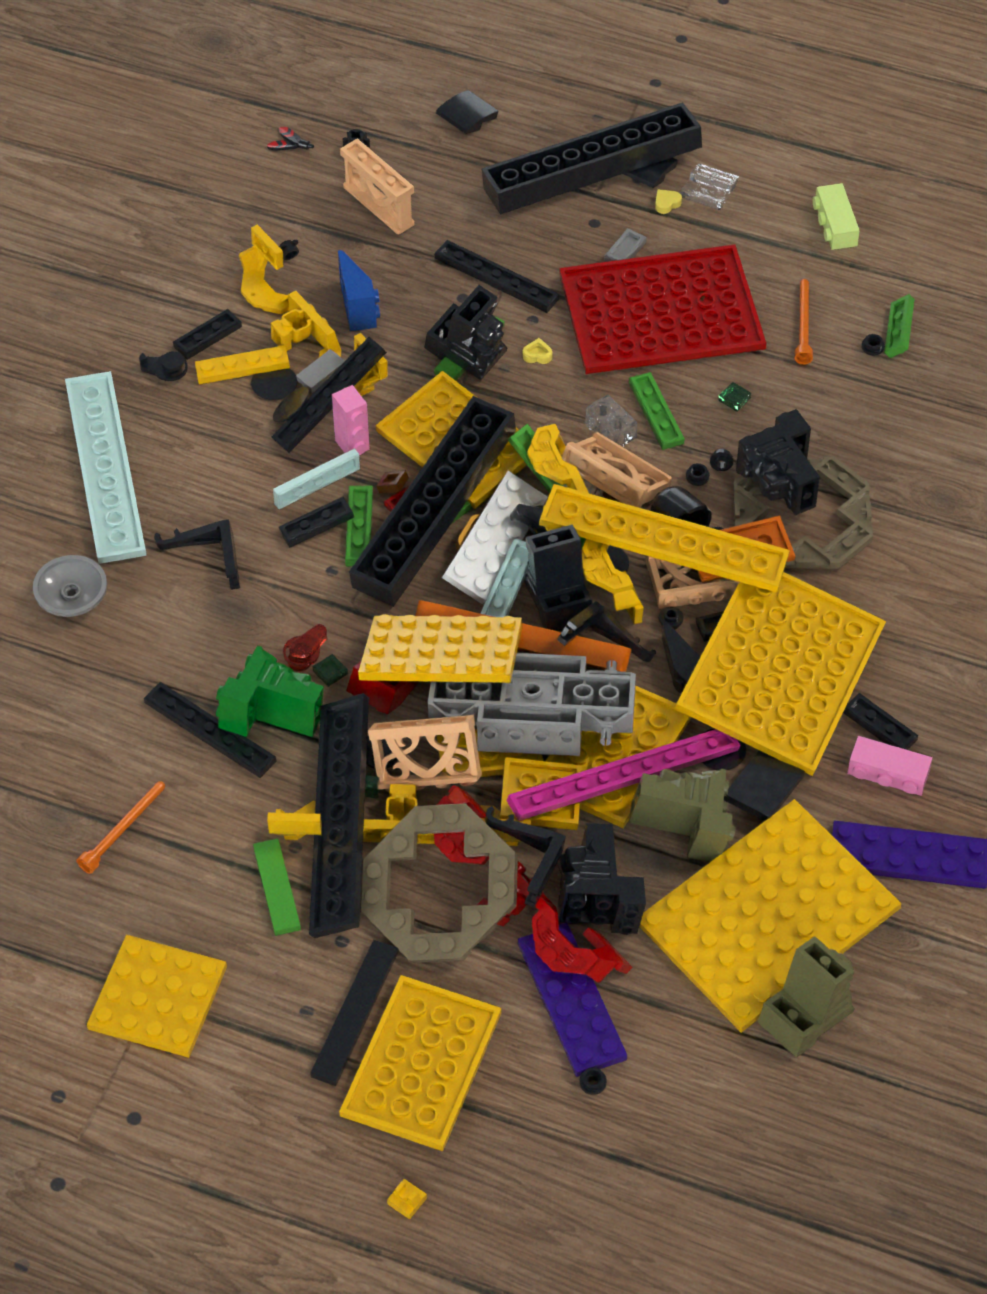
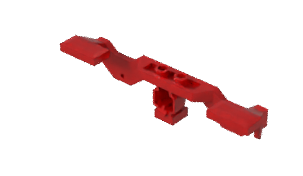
M453 785L448 790L449 794L437 803V805L466 803L480 818H485L486 816L483 808L463 788ZM465 832L434 833V844L451 862L484 865L489 860V856L466 857L464 855ZM519 861L517 869V906L510 914L507 913L497 923V925L503 927L509 922L511 915L517 916L527 906L525 900L529 894L527 889L532 878L530 879L525 874L527 869ZM542 892L535 906L539 911L532 917L533 940L535 941V953L552 971L588 975L600 983L613 968L625 974L633 968L598 930L588 927L583 933L596 949L576 948L559 930L557 907ZM483 898L477 905H488V899Z

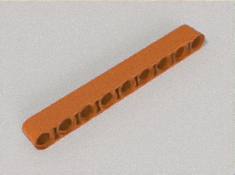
M419 600L415 616L438 615L453 617L461 615L464 617H493ZM522 623L517 650L533 654L586 656V666L606 670V663L611 660L612 667L614 660L617 663V671H627L632 650L630 648L577 636L564 646L557 640L561 632Z

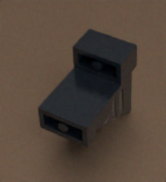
M478 285L460 306L453 303L427 332L424 348L441 360L447 357L479 380H482L508 349L502 342L504 335L502 331L503 323L492 315L498 304V297Z
M797 409L777 416L775 426L768 427L759 433L748 435L739 440L736 464L737 474H741L745 478L750 477L753 483H758L764 497L767 496L770 501L784 498L787 507L791 509L795 516L816 507L820 481L819 474L807 460L811 427Z
M573 524L525 537L526 548L529 552V561L527 562L529 569L526 570L527 574L524 578V583L539 611V618L544 628L554 631L563 630L569 620L593 603L584 584L581 539Z
M587 823L581 846L566 848L565 853L558 860V868L561 873V890L558 897V922L569 924H610L611 933H621L623 935L637 934L646 906L644 877L617 876L613 824Z

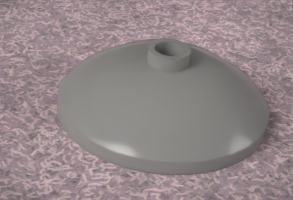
M67 555L49 561L41 567L33 581V593L39 606L53 615L63 617L78 616L89 612L102 601L107 591V579L102 567L94 560L79 555Z

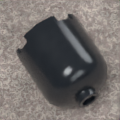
M670 486L663 489L655 496L651 505V511L706 527H709L712 518V512L703 502L679 486Z

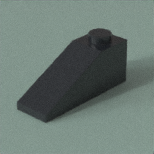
M665 622L662 629V642L673 685L679 693H682L700 656L668 622Z

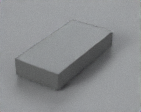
M627 228L604 255V261L634 258L645 245L647 237Z
M329 349L297 374V381L313 393L345 360Z

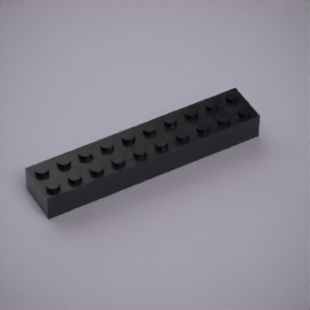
M682 102L482 168L483 187L500 214L507 213L702 148L701 126Z
M475 396L471 398L350 569L349 575L352 588L393 607L395 606L508 443L507 439L515 433L514 413Z

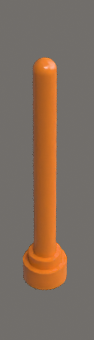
M807 279L800 281L799 345L795 349L794 356L795 361L803 365L809 364L813 360V349L809 345V281Z
M158 781L93 850L84 851L76 859L78 866L83 871L92 874L99 867L100 857L165 789V783Z

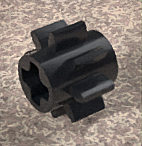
M360 129L350 130L347 132V137L343 138V147L355 139H359L368 148L370 147V139L367 138V133Z

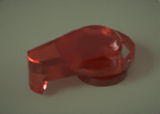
M317 624L304 634L293 637L286 642L283 648V656L292 670L305 671L318 660L320 647L328 640L326 627L322 624ZM287 648H289V656H288V657H287V655H286V649H287Z

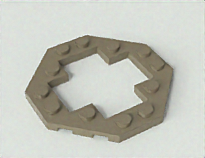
M808 456L807 460L819 474L820 478L849 499L837 509L836 515L848 523L850 527L823 549L804 535L792 545L795 560L786 562L785 568L840 569L872 543L873 528L871 524L869 482L834 456H824L823 459H810V456ZM742 475L737 478L733 486L735 526L763 519L768 515L769 508L755 498L761 493L758 483H753L750 477L745 478Z
M466 803L415 806L363 859L361 911L412 963L464 961L472 953L471 950L498 926L497 923L507 913L510 914L517 906L518 854ZM465 832L464 855L466 857L489 856L488 905L462 906L461 932L414 934L415 911L411 908L390 909L391 861L416 860L417 834Z

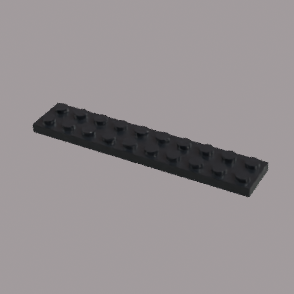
M364 693L321 705L315 814H321L322 832L321 835H314L309 922V935L313 938L358 928L360 925L369 697Z

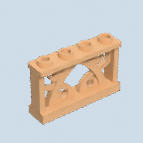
M355 139L340 148V155L344 158L346 182L343 183V188L396 234H401L414 226L415 223L411 213V195L414 193V186L359 139ZM373 183H374L379 189H381V190L384 192V194H383L382 192H380V191L373 185Z
M599 432L578 443H567L562 455L563 461L577 467L583 479L620 502L638 508L654 500L659 492L669 487L672 477Z
M646 556V566L650 573L659 609L729 599L739 584L738 581L727 578L702 583L685 575L692 568L684 567L681 569V565ZM658 569H664L667 574L660 578ZM673 579L670 589L665 590L663 585Z
M474 715L374 723L368 730L369 740L372 743L378 789H386L387 792H390V784L416 785V790L424 789L430 785H435L436 788L449 787L455 783H460L461 786L474 785L482 775L474 729ZM460 733H465L467 749L457 747ZM436 735H443L444 740L442 743H448V745L438 743L435 739ZM420 736H426L427 741L435 749L445 751L440 760L429 769L420 765L408 755L417 747ZM410 738L412 741L411 746L403 749L402 747L406 744L402 739ZM382 739L386 740L392 753L385 757ZM454 753L462 754L468 759L469 767L467 770L457 771L454 768L455 763L463 764L460 758L453 756ZM397 758L399 760L393 766V770L400 768L402 775L392 776L387 772L386 765L391 759Z

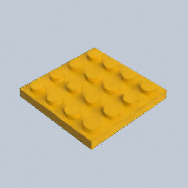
M126 934L87 1022V1028L91 1031L190 1058L226 971L227 963L226 961Z

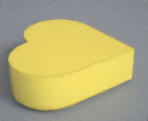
M657 190L655 202L657 212L667 214L672 209L681 206L682 195L680 193L669 190Z
M538 338L523 348L522 356L527 363L538 362L547 364L552 361L553 352L545 342Z

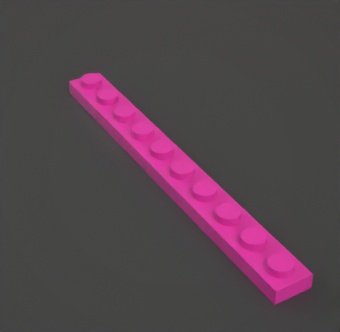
M715 729L509 794L506 801L517 820L521 821L639 783L643 773L659 776L660 772L666 768L677 771L736 752L740 747V743L737 739Z

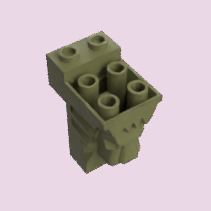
M666 768L660 772L659 776L643 773L631 801L629 823L689 836L687 857L711 862L728 849L729 841L733 840L735 834V826L732 825L733 814L726 813L727 802L723 801L729 789V781L726 780V770L702 771L701 774L693 772L679 774Z
M814 936L796 949L783 990L764 1002L758 1023L797 1058L815 1045L819 1036L854 1012L855 1008L852 1006V996L849 990L851 986L850 981H852L854 975L852 962L842 953L826 947Z

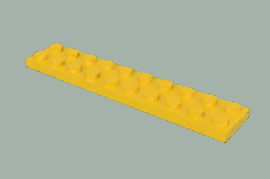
M553 484L539 521L540 526L550 529L573 524L579 537L773 592L778 590L790 552L788 549Z

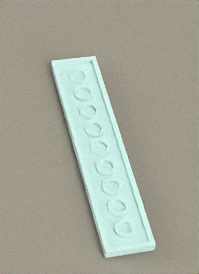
M111 371L65 379L98 564L147 556Z

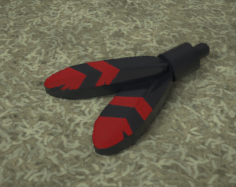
M288 127L279 128L280 135L286 140L273 141L267 145L270 150L296 148L308 150L309 148H314L310 141L302 140L299 135Z

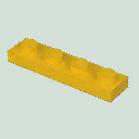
M286 345L195 361L199 385L290 368Z

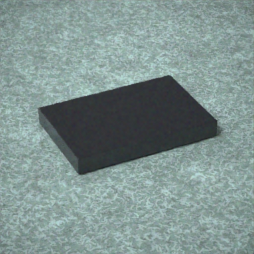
M759 750L729 787L727 795L724 796V801L766 821L783 805L803 779L805 771Z

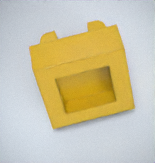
M403 1179L387 1199V1204L408 1219H411L427 1199V1194L406 1179Z

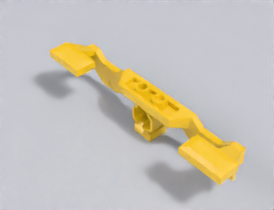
M258 224L251 227L253 247L239 254L244 269L241 294L253 307L282 315L281 320L277 319L271 322V339L277 346L286 345V350L288 351L292 349L291 342L299 343L307 339L311 334L324 348L320 350L319 357L329 349L341 357V348L335 331L329 326L327 320L316 312L314 306L308 304L297 291L288 295L276 293L264 280L265 267L268 261L276 270L283 267V251ZM361 333L354 336V351L366 340ZM382 357L354 386L361 396L373 391L376 383L388 377V361Z
M556 424L537 428L527 452L535 472L561 485L566 484L567 488L589 494L577 467L562 459L566 445ZM586 539L582 547L583 574L586 580L611 592L616 611L627 609L634 625L642 623L644 607L626 571L621 572L614 568L607 553L609 545Z
M390 784V797L386 800V820L364 819L363 842H381L415 806H418L416 785ZM316 801L310 802L294 813H285L281 809H276V813L268 812L269 834L282 835L285 840H298L305 835H321V814H315ZM480 805L485 812L487 811V809H488L489 807H491V806ZM493 806L494 814L492 817L502 821L508 820L500 819V810ZM514 819V821L531 825V820L524 819L518 821ZM491 828L509 846H518V842H522L506 833ZM417 834V844H434V834Z

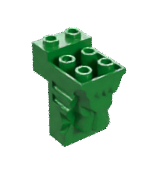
M257 645L253 654L247 656L243 672L239 671L236 679L228 677L225 685H221L217 691L216 700H219L216 710V717H219L218 728L247 737L254 722L259 720L313 737L320 724L324 686L312 682L309 674L294 672L290 667L278 663L273 655Z

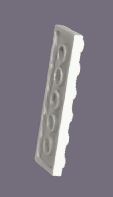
M508 471L442 578L483 605L488 598L514 538L522 540L529 529L527 525L516 519L511 521V512L518 504L543 506L548 497Z

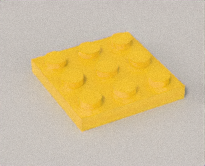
M505 757L500 819H508L509 815H514L506 801L509 794L582 772V766ZM580 802L527 819L531 820L532 826L578 830Z

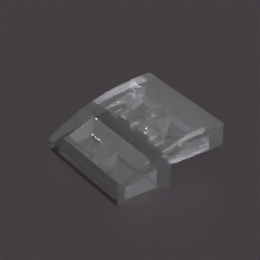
M698 164L691 171L689 181L681 188L680 194L682 198L721 210L732 194L739 177Z

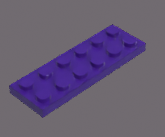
M836 820L833 822L832 836L872 875L983 889L987 887V839Z
M568 923L559 925V930L576 948H579ZM533 934L518 938L520 951L575 1076H581L588 1068L602 1069L626 1061L627 1053L594 980L588 975L552 971L535 953Z

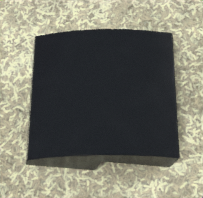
M469 90L453 96L436 110V114L465 134L479 131L483 122L496 119L499 112Z
M672 157L624 173V175L654 188L664 181L665 175L676 168L678 160Z

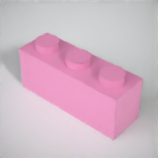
M351 385L332 394L335 441L344 453L355 448L359 455H361L365 451L370 450L367 403L355 387Z
M858 736L849 761L847 774L853 775L858 779L879 783L882 786L897 788L909 794L922 796L933 757Z

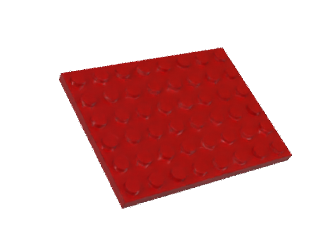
M736 244L559 268V275L585 374L766 349L767 343ZM705 295L704 300L700 301V298Z

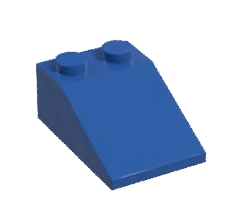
M338 250L340 286L349 330L357 331L377 328L376 318H380L379 305H376V303L380 302L378 289L373 288L372 280L343 250Z

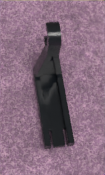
M229 519L182 533L176 528L174 531L175 537L172 539L162 540L160 534L155 533L156 545L162 550L182 546L218 544L222 541L226 576L229 578L230 589L240 588L234 535Z
M597 601L569 620L557 639L565 646L586 629L592 628L594 632L609 640L632 649L631 653L645 662H650L656 654V650L647 651L639 645V637L634 638Z
M491 806L487 809L485 822L489 827L506 833L545 853L527 889L529 894L525 904L535 907L563 853L566 836L514 821L513 814L509 815L506 821L492 817L494 808Z

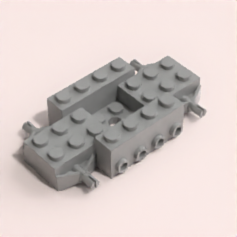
M517 653L511 683L431 682L428 698V718L474 715L475 726H477L478 751L580 756L582 731L601 733L600 743L605 745V738H607L606 746L611 744V734L633 733L636 674L617 671V663L614 660L612 667L611 660L607 661L605 671H586V656Z

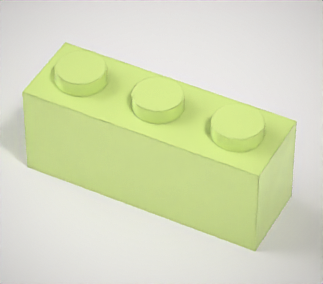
M843 183L817 187L816 196H813L812 200L815 210H818V221L820 226L823 225L824 238L825 241H829L831 250L858 246L860 230Z

